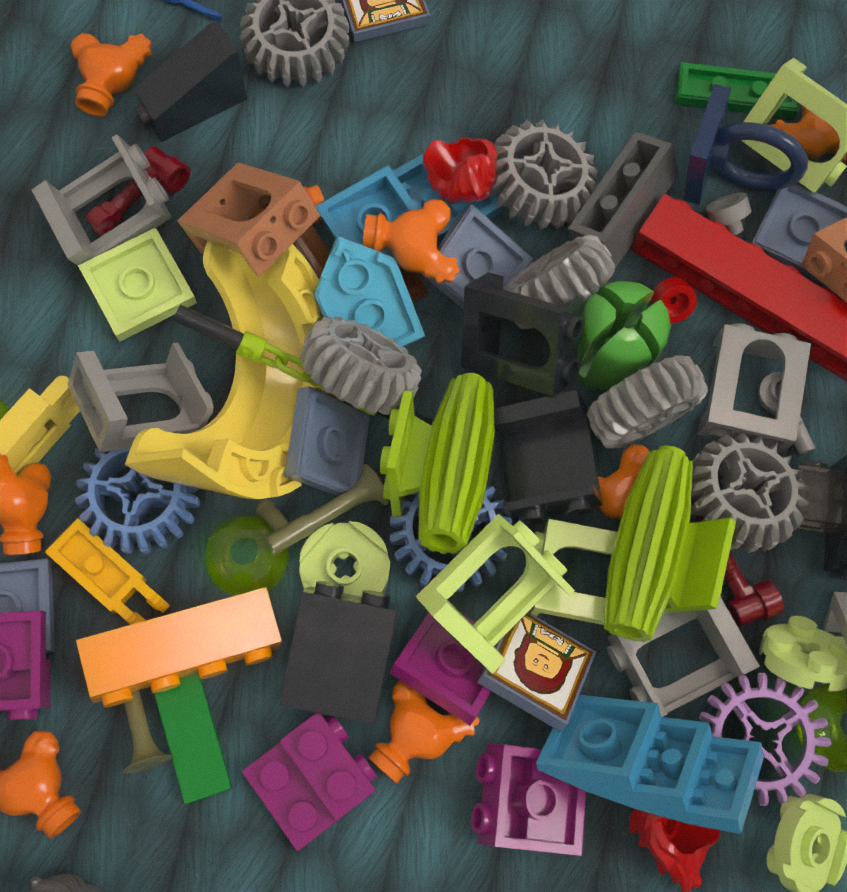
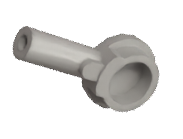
M773 372L767 375L758 387L760 404L765 410L770 412L772 417H776L782 372ZM801 416L797 440L794 443L799 456L816 449Z

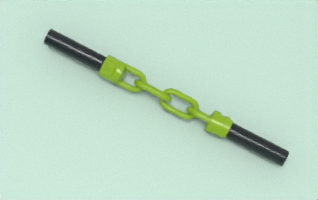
M180 304L173 322L235 349V354L255 363L260 361L270 367L278 368L280 371L324 391V387L314 383L311 380V375L306 374L305 371L302 374L286 366L288 361L303 367L298 357L285 353L281 349L266 343L267 340L248 331H245V333L237 331ZM267 350L277 355L275 361L263 356L264 351ZM356 408L372 416L378 414L390 420V414H381L378 411L369 413L365 408ZM414 412L417 418L432 426L434 420Z

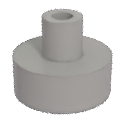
M733 193L720 197L709 203L705 208L710 221L723 224L733 235H737L744 230L741 219L751 213L746 193Z

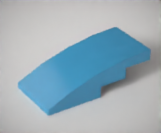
M423 154L393 171L387 165L315 207L335 240L338 235L362 245L367 214L378 216L379 213H382L387 221L393 222L406 211L421 209L427 201L442 199L439 198L436 191L432 190L431 184L426 178L427 171L423 165ZM490 195L480 202L466 203L463 201L454 205L446 200H442L451 209V216L447 226L437 236V247L464 207L470 204L474 205L489 220L504 212V207L497 208L499 196ZM383 249L381 251L382 253L393 257L391 251L387 249Z
M579 695L567 726L561 732L552 728L536 765L538 770L622 805L687 824L741 834L764 753L761 742L713 737L709 722L662 717L658 703Z

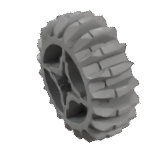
M255 0L256 3H247L246 15L242 16L240 23L242 30L240 39L242 47H244L246 59L249 61V64H254L258 75L267 73L271 83L279 78H283V83L287 88L292 80H299V83L304 88L308 78H313L320 83L322 72L333 75L335 64H342L345 57L344 51H347V47H349V35L347 34L349 33V22L344 16V9L341 3H335V0Z
M542 119L534 127L526 120L520 127L512 125L505 134L497 138L494 146L498 154L496 159L498 166L495 170V184L491 187L490 195L499 196L497 208L508 207L510 209L509 219L517 215L524 218V227L535 221L541 231L547 228L549 223L557 230L565 222L571 224L598 185L595 180L599 170L592 166L595 155L584 153L586 142L576 143L573 140L574 131L564 134L559 129V123L552 128H548ZM560 190H568L564 194L553 195V193H559Z
M584 235L583 237L575 238L573 241H567L558 248L555 247L535 262L530 263L528 267L518 272L516 277L510 279L503 290L563 306L576 296L583 298V303L586 302V299L591 294L597 293L600 287L607 284L615 271V264L610 258L612 255L605 244L602 245L598 236ZM515 322L516 325L520 327V329L533 328L531 326Z
M325 317L321 321H316L305 337L302 353L299 358L303 364L302 369L306 374L311 375V380L314 383L324 387L325 393H332L339 398V401L351 403L354 408H365L369 413L378 411L381 414L389 415L392 408H400L404 390L413 391V397L415 396L419 388L417 385L421 380L420 374L422 370L418 366L417 360L414 356L408 354V350L405 347L395 343V339L383 335L382 331H376L367 324H359L353 319L346 321L341 317H334L333 319Z
M682 355L665 358L661 362L653 363L643 370L639 369L635 374L624 378L623 381L612 386L609 391L600 395L598 400L592 403L586 414L591 423L590 427L605 448H620L624 445H630L637 440H642L661 428L669 426L676 419L682 418V415L693 410L694 406L701 403L708 392L704 375L698 365L693 363L690 356Z
M744 432L736 435L734 439L726 434L724 437L719 438L717 442L712 441L702 449L701 454H697L692 460L691 501L695 503L691 506L690 515H702L704 519L701 522L728 517L736 521L730 550L738 549L743 545L747 553L755 552L759 548L764 551L770 550L777 544L784 543L792 536V532L802 524L804 519L802 514L806 511L809 503L802 498L806 495L808 486L797 482L803 470L791 469L789 466L792 455L782 458L776 453L778 443L768 448L764 446L761 436L753 438L750 442ZM718 470L723 477L720 481L724 490H720L718 484Z

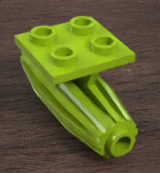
M465 373L450 381L432 426L415 416L413 391L404 390L400 408H392L390 414L389 435L393 436L391 446H384L381 453L380 473L386 475L383 496L384 499L391 502L392 517L402 516L404 510L403 501L406 500V496L419 492V541H421L424 547H428L433 552H440V554H457L458 551H462L467 547L485 498L495 438L494 401L492 385L486 382L482 376L475 373Z
M660 446L658 451L652 450L651 453L648 452L625 501L608 568L604 629L613 635L631 641H651L664 613L717 609L722 591L736 521L728 517L689 523L693 463L688 460L683 450L674 446Z

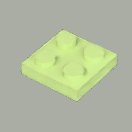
M156 227L78 265L119 342L176 314L180 304L188 308L197 303L193 292Z

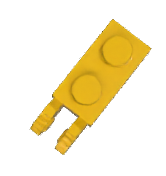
M79 518L45 551L47 555L113 614L117 612L130 625L146 621L140 614L133 612L125 605L126 601L136 591H139L146 598V602L156 611L160 610L164 613L170 607L163 598L145 583L147 579L111 547L105 546L103 544L104 541L99 536L93 537L89 533L90 528Z

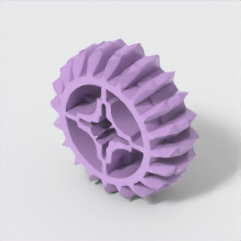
M765 673L757 675V688H751L747 676L741 675L738 677V683L742 691L735 693L730 684L727 682L722 684L721 689L729 699L722 703L717 697L711 695L707 701L711 706L717 708L718 712L715 717L709 713L701 712L699 719L712 724L711 733L713 737H722L724 721L733 709L744 727L745 735L743 740L746 741L754 737L750 735L753 727L748 722L747 716L754 725L759 726L762 730L775 729L783 724L780 729L774 732L775 740H771L775 742L772 750L778 757V760L776 761L770 752L762 748L764 757L780 776L772 779H757L755 790H758V802L761 806H767L769 802L768 791L775 790L776 798L780 804L786 802L788 796L784 788L789 785L798 796H804L806 794L805 788L798 779L804 775L815 784L820 780V777L815 772L808 769L811 762L821 766L828 765L829 760L826 757L814 754L815 745L822 747L831 745L830 738L815 737L814 729L824 728L828 725L826 718L810 720L807 714L816 710L819 705L816 700L808 701L803 706L797 702L803 695L804 688L796 686L788 696L783 693L786 681L780 677L776 679L774 688L769 689L767 688L768 679ZM750 698H768L781 703L790 711L771 722H765L760 720L751 711L745 700ZM799 724L802 731L803 744L801 754L792 767L782 751L781 742L783 737L794 726Z

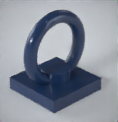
M714 84L690 153L684 201L700 204L712 167L726 179L744 187L758 190H779L790 187L799 182L806 174L808 169L807 153L793 136L773 126L753 122H739L725 126L731 87ZM754 140L774 146L789 158L791 165L787 170L773 174L757 173L741 168L729 159L733 141Z

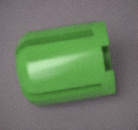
M631 281L610 282L600 287L598 294H591L584 303L581 310V316L584 317V329L578 340L577 357L580 359V370L577 379L589 389L595 391L597 388L609 391L612 386L617 385L624 378L630 377L639 369L643 370L655 363L667 344L671 329L668 309L662 300L655 302L646 309L654 294V291L648 287Z

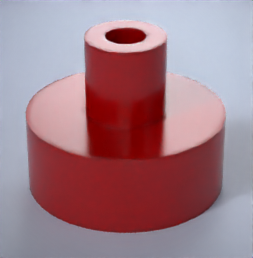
M674 277L666 279L656 286L650 304L652 305L662 300L668 309L670 323H678L686 319L694 311L697 304V295L685 280Z

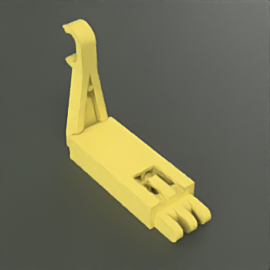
M58 376L40 396L29 388L0 420V454L8 457V464L16 475L27 464L39 463L71 426L69 423L80 412L68 386V377Z

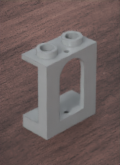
M117 134L112 139L119 152L67 186L58 190L45 180L31 189L67 259L76 265H80L155 227L157 228L172 218L164 204L169 200L167 193L156 178L150 179L145 170L150 166L147 157L137 144L129 146ZM128 179H135L146 199L144 207L137 214L91 243L75 212L119 183Z
M725 324L713 341V346L718 347L708 407L700 417L697 434L716 439L728 434L734 439L736 435L744 432L750 442L753 438L761 436L764 446L768 448L778 443L777 453L782 454L797 440L811 343L798 341L795 336L786 333L771 335L758 332L746 324ZM743 353L783 361V372L775 419L733 410Z
M172 343L166 363L103 370L94 351L76 352L68 386L99 452L131 448L136 435L144 429L159 428L172 433H192L205 427L213 414L212 398L203 389L195 374L193 363L187 359L179 343ZM159 392L174 399L179 406L180 414L170 420L126 426L128 418L117 396Z
M721 597L717 609L664 613L652 640L697 618L719 657L718 660L668 686L661 688L652 687L636 657L638 649L650 642L649 640L647 642H636L613 634L607 637L611 644L607 647V652L613 665L619 672L625 670L633 685V688L629 689L633 701L658 703L661 716L664 717L668 715L667 713L722 684L760 667Z

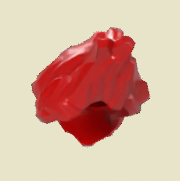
M460 138L450 143L442 142V140H433L423 154V165L427 171L426 178L430 182L432 190L438 193L439 198L450 202L452 205L463 201L466 203L480 202L490 196L491 187L495 184L498 154L493 142L486 139Z
M633 808L630 816L629 832L636 833L638 831L639 846L649 849L656 859L658 871L662 875L668 872L672 877V883H679L682 892H691L693 887H700L702 880L699 870L710 847L715 845L717 840L720 839V830L683 823Z

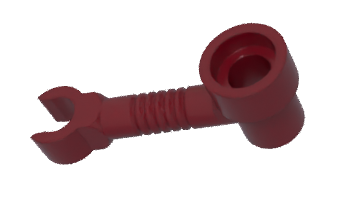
M152 146L144 152L150 163V166L145 169L150 179L156 178L169 194H175L185 187L191 175L189 166L175 156L169 157L156 146ZM133 180L132 183H129L110 202H104L101 206L93 208L88 213L86 220L93 225L91 229L98 235L103 236L114 229L122 219V214L142 196L136 181Z
M702 515L697 517V521L693 523L701 522L704 517ZM730 551L724 577L734 599L728 601L726 607L736 625L741 627L758 618L768 620L783 613V600L775 585L765 579L749 586Z

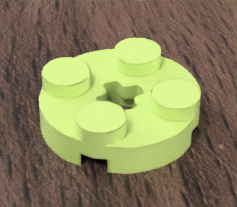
M349 521V523L341 522L323 525L309 536L302 547L299 573L304 589L308 586L315 587L316 581H327L343 585V593L362 597L363 590L383 593L387 587L390 560L386 545L373 529L362 523ZM351 556L356 560L353 564V569L356 573L352 577L344 575L342 578H338L334 575L337 571V567L333 564L335 559L339 557L345 561Z
M792 616L789 618L788 624H776L765 630L759 654L764 653L766 655L764 664L772 673L787 682L808 689L813 688L815 681L830 683L828 691H840L847 688V645L843 637L834 636L818 629L814 621L802 616Z
M806 794L800 798L789 796L787 801L782 803L780 810L781 820L777 828L774 845L771 846L767 854V867L769 871L777 874L782 885L791 892H819L826 883L835 886L841 879L847 864V831L841 829V821L839 819V816L846 817L843 808L832 799L814 794Z

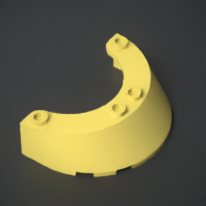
M207 241L203 253L204 268L225 303L232 328L242 333L248 331L267 340L266 343L281 349L285 353L300 358L308 331L313 328L316 321H321L323 318L313 294L319 279L305 257L292 244L258 277L240 253ZM267 350L263 353V356L275 361L277 355ZM236 354L235 374L231 391L218 415L205 427L188 434L167 432L159 428L142 430L133 440L125 465L138 473L154 479L246 499L282 496L302 486L301 482L284 476L298 388L310 386L323 393L325 391L292 377L278 368L270 367L260 361L255 363ZM288 361L287 367L302 374L304 373L303 367ZM325 393V394H327V395H329V396H331V397H333V398L339 400V398H338L337 396H335L334 394Z

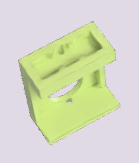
M792 58L782 65L743 122L767 125L788 95L830 124L837 131L840 139L836 155L831 160L823 163H815L808 160L807 172L799 181L815 193L824 183L831 187L847 167V165L841 162L847 154V104L803 74L807 67L795 58ZM741 140L781 170L785 171L790 167L789 158L774 146L754 140Z
M499 514L416 596L428 612L492 674L506 661L494 647L498 641L555 584L569 596L575 591L562 578L568 571L565 566L548 550L541 555L534 548L540 541L538 537L520 520L512 526ZM507 546L519 547L526 556L524 573L472 625L448 599L496 551Z
M548 519L543 532H535L540 541L534 548L541 555L546 550L554 555L557 551L564 548H576L612 555L617 532ZM555 584L530 609V613L536 617L539 613L604 625L606 598L573 592L569 596Z

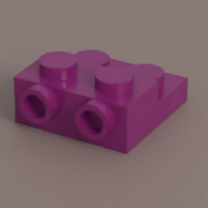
M22 611L0 613V711L7 710V720L37 718V708H50L51 660H46V612Z
M315 713L282 738L280 743L242 771L297 852L376 791L370 782L378 776L361 753L354 759L342 744L349 736L334 716L324 719L320 713Z
M487 744L486 753H482L479 756L476 764L477 780L483 783L482 801L474 806L471 815L472 830L478 834L477 844L582 856L586 791L539 771L536 762L542 749L506 744Z

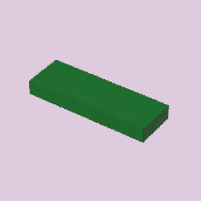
M681 62L677 71L675 105L706 108L714 84L731 87L727 111L750 113L777 73ZM787 95L773 116L794 119L799 111V103Z
M198 672L179 678L181 685L178 687L154 693L170 753L173 755L172 760L185 805L233 789L202 679L199 678Z

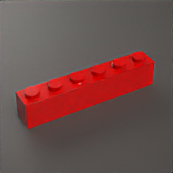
M664 193L639 230L631 251L670 275L685 280L693 289L767 334L786 333L795 336L798 341L811 343L809 359L847 382V303L829 288L820 287L803 277L801 272L795 267L783 265L768 256L758 245L743 241L730 233L723 224L708 220L693 211L686 202L673 199Z

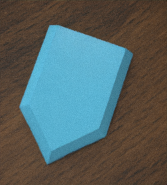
M337 235L313 293L323 318L330 317L333 319L334 317H341L346 321L353 319L359 324H367L376 331H382V334L388 338L395 339V343L402 347L424 337V331L396 259Z

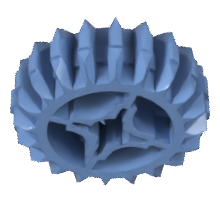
M95 448L94 454L100 461L96 465L88 462L83 463V469L90 475V478L76 480L77 487L86 492L76 497L75 502L80 508L86 509L81 513L80 520L85 525L93 524L89 533L93 537L96 535L100 538L104 536L103 544L112 549L120 543L121 551L125 554H131L136 543H138V547L143 554H149L151 541L153 540L156 541L161 549L167 548L168 541L165 535L169 532L178 539L182 538L183 532L177 524L180 521L186 524L193 523L194 517L186 508L200 506L199 498L190 494L200 488L174 483L173 491L165 490L162 485L154 483V478L138 473L132 468L125 476L113 478L119 471L127 467L125 462L130 448L113 450L107 454L99 452ZM141 486H144L148 492L146 494H138L136 501H134L130 496L131 493H138L141 490ZM105 496H112L116 501L123 503L124 525L110 520L105 507ZM165 508V511L160 516L145 524L146 517L152 510Z
M493 486L486 488L485 498L473 531L476 530L477 525L483 522L487 526L496 515L504 510V500H497L493 503L489 501L495 493ZM419 492L407 495L412 502L403 501L404 510L402 516L390 517V526L401 530L390 535V543L393 545H405L395 552V559L399 562L412 558V561L405 568V573L411 576L419 569H422L424 572L421 575L420 585L426 587L431 577H436L448 564L439 563L429 558L424 551L428 550L429 553L432 551L428 547H424L419 538L416 540L414 538L413 523L419 514ZM502 516L510 524L512 523L510 517ZM499 549L492 554L469 578L471 584L474 587L481 585L482 579L478 571L479 569L492 577L497 569L491 560L504 562L507 553L503 549ZM458 551L457 554H450L455 558L461 551ZM465 583L457 590V592H462L464 590Z

